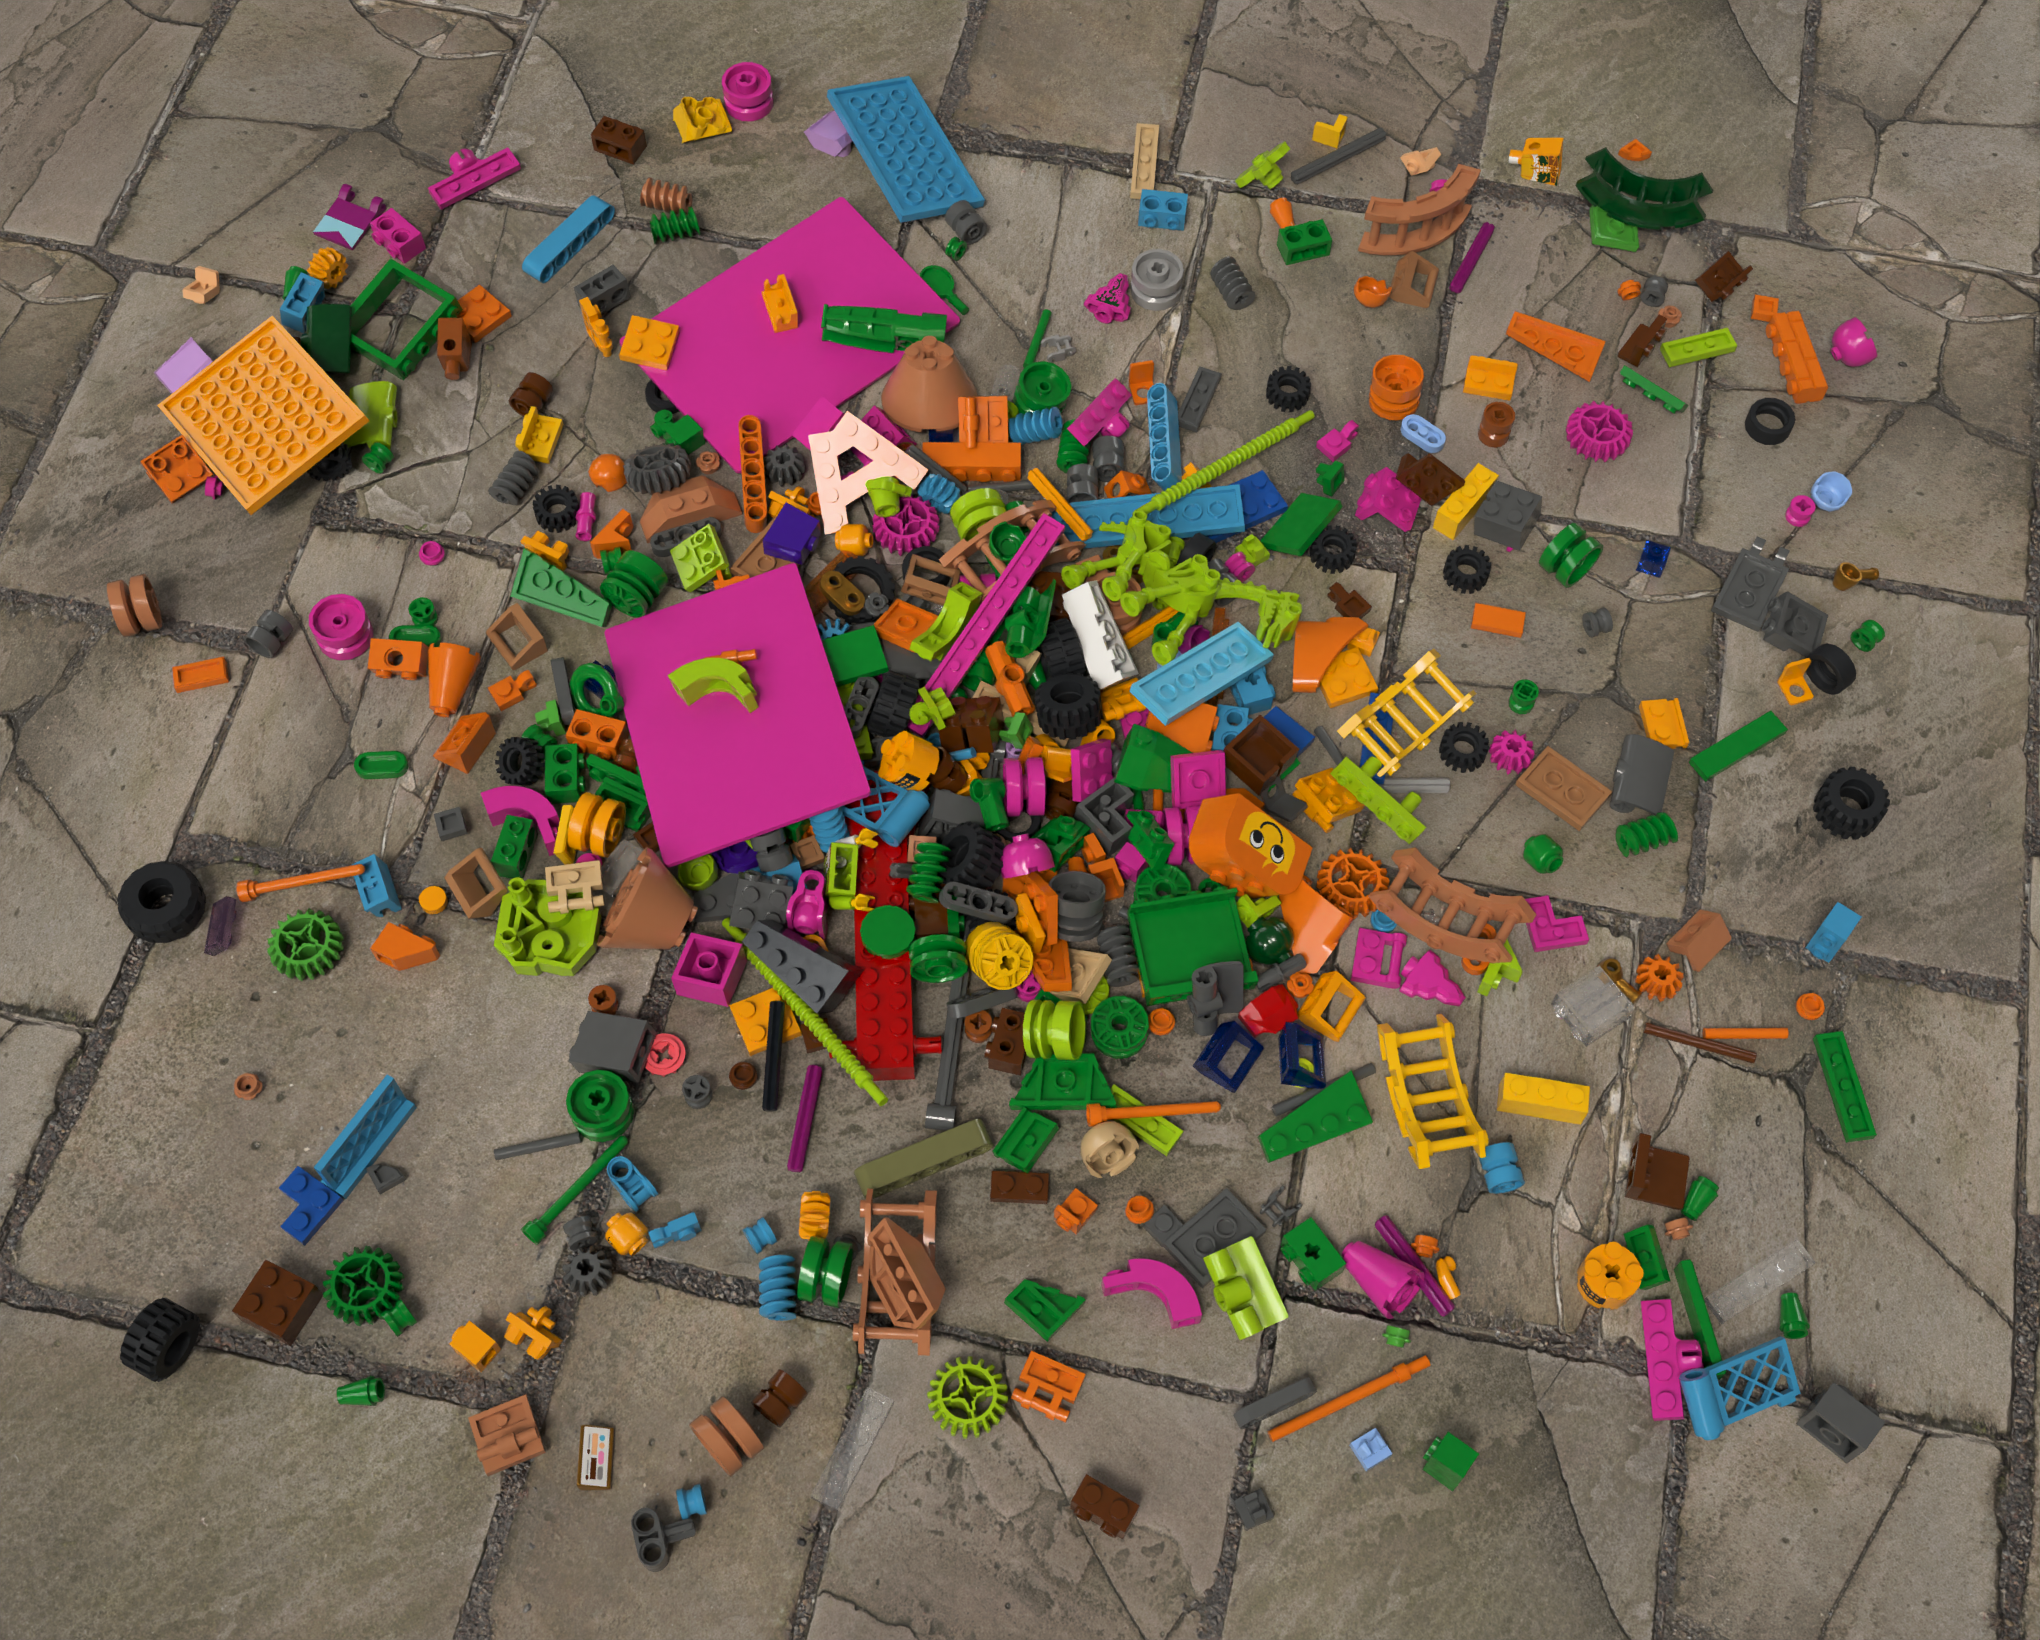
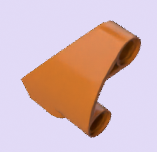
M1331 617L1325 622L1298 621L1295 630L1293 692L1316 693V688L1320 686L1323 676L1335 658L1353 638L1368 628V624L1358 617Z
M1304 874L1298 888L1290 894L1279 895V900L1281 901L1284 921L1289 924L1294 934L1293 955L1301 954L1307 964L1304 969L1298 972L1301 974L1317 973L1339 943L1338 940L1354 920V916L1337 904L1333 905L1310 886L1312 881Z

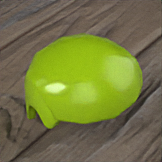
M710 854L678 865V879L686 888L692 891L705 890L712 886L718 877L717 863Z

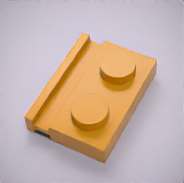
M1678 698L1669 701L1667 699L1640 702L1639 709L1647 738L1658 741L1671 749H1676V747L1683 746V748L1688 747L1689 739Z

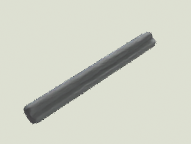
M1378 128L1292 171L1290 178L1294 184H1299L1386 139V132L1383 128Z

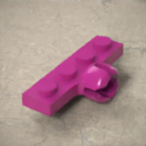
M508 147L482 160L478 159L472 150L460 149L465 156L463 159L458 152H455L449 159V165L454 174L428 187V191L442 210L520 170V163Z
M1114 378L1067 429L1083 446L1098 432H1101L1102 436H1122L1129 428L1130 423L1123 414L1119 413V409L1132 395L1123 384Z
M1671 1299L1641 1301L1653 1420L1684 1419L1679 1376L1688 1370L1703 1368L1700 1344L1696 1339L1680 1340L1676 1338Z

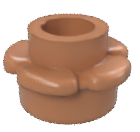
M1665 306L1658 312V315L1660 314L1667 318L1665 324L1667 328L1676 326L1682 317L1681 311L1675 306Z
M705 451L696 459V465L702 473L713 474L719 468L720 457L714 452Z
M244 1073L235 1080L234 1093L238 1098L252 1100L256 1098L257 1093L261 1092L262 1082L259 1081L257 1075Z
M1686 1217L1664 1224L1667 1231L1665 1235L1672 1236L1673 1241L1690 1236L1689 1230L1693 1228V1225H1689Z

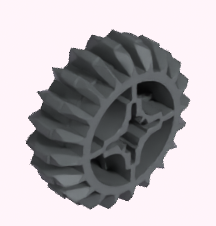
M665 443L660 445L653 444L650 447L645 446V449L636 450V454L629 455V459L625 461L623 466L624 475L629 487L633 488L634 492H641V494L649 492L650 495L656 492L661 494L662 491H670L673 487L678 488L680 483L686 482V479L690 477L689 472H691L690 459L685 449H682L679 445L674 446L673 443L665 445Z

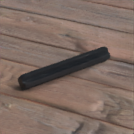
M771 1001L769 1007L762 1109L768 1112L777 1111L785 1010V1003L782 1001Z

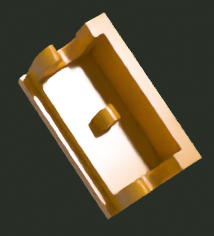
M784 274L777 276V283L774 285H770L769 280L766 279L764 281V291H761L774 333L798 328V312Z

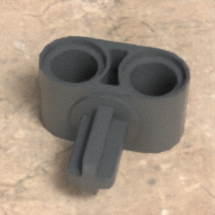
M650 1508L637 1510L631 1519L638 1557L643 1566L652 1572H659L668 1565V1544L696 1535L692 1519L689 1518L664 1526L657 1513ZM644 1519H654V1526L651 1530L646 1532L640 1531L639 1526ZM651 1549H661V1556L657 1561L649 1562L646 1560L647 1553Z

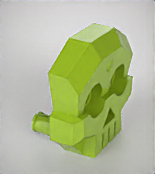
M519 877L511 879L508 883L510 885L508 886L510 892L502 896L494 940L495 949L509 961L517 974L539 976L543 972L559 976H574L596 953L602 918L598 907L585 911V908L570 910L566 914H561L560 912L549 913L548 902L558 901V895L548 896L546 880L527 879L524 881ZM583 892L568 894V899L583 898ZM548 944L553 945L549 950L544 949Z

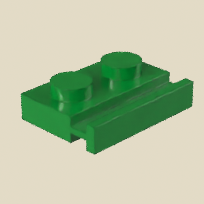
M1023 1107L992 1152L995 1157L1003 1159L1006 1163L1028 1174L1059 1130L1057 1123L1035 1112L1032 1113Z

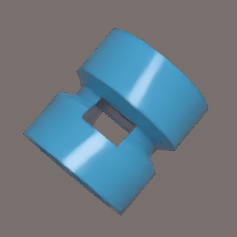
M1505 1142L1485 1147L1486 1157H1479L1482 1169L1488 1171L1484 1176L1488 1191L1493 1194H1499L1522 1187L1525 1184L1521 1168L1515 1165L1518 1157L1514 1144Z

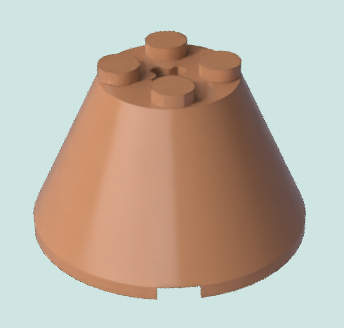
M925 336L921 341H917L905 349V353L883 388L881 401L882 408L887 417L900 427L921 433L922 429H936V433L959 427L958 397L978 396V393L956 357L954 350L946 343L938 341L934 336Z
M646 847L637 858L641 862H638L634 870L630 869L603 923L606 931L605 936L599 935L597 939V946L601 948L670 950L672 947H679L686 932L682 931L688 921L692 922L696 915L698 907L693 905L694 900L655 852Z

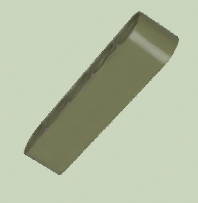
M975 1119L858 1167L854 1171V1175L864 1198L866 1199L867 1189H873L874 1199L982 1155L991 1150L994 1145L983 1120Z

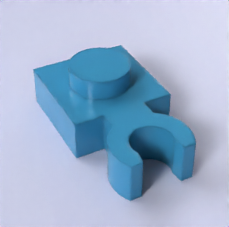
M695 1212L668 1222V1226L656 1228L648 1233L654 1248H658L671 1240H674V1242L678 1240L688 1241L694 1238L696 1233L701 1231Z

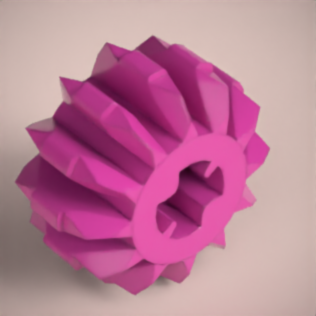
M1516 729L1512 734L1504 730L1501 736L1496 735L1494 737L1493 744L1489 748V754H1491V763H1498L1497 771L1504 768L1507 775L1512 770L1519 774L1523 768L1527 769L1530 766L1535 753L1532 750L1533 741H1525L1527 738L1526 734L1519 736Z

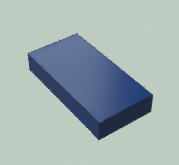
M1277 706L1264 716L1269 723L1299 748L1296 757L1301 755L1315 740V736Z

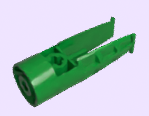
M824 304L821 340L894 353V350L905 351L907 347L917 341H921L925 336H934L938 341L944 342L947 315L922 312V316L897 313L898 310L829 306Z

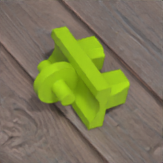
M925 686L918 689L924 702H918L910 708L909 716L912 722L917 725H924L932 719L938 730L945 728L943 720L956 713L943 689L940 687L929 693Z

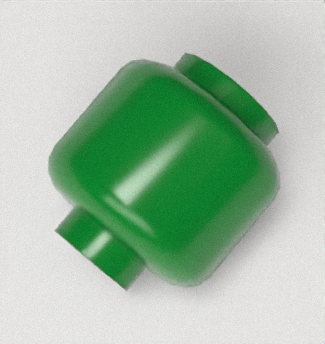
M1546 834L1532 836L1525 842L1523 858L1535 871L1540 874L1553 873L1560 868L1563 863V849L1550 836Z

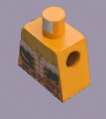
M1564 138L1526 139L1523 151L1510 150L1509 163L1521 165V177L1524 179L1557 186L1562 168Z

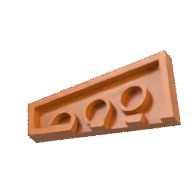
M1516 311L1506 332V335L1588 382L1592 378L1606 342Z

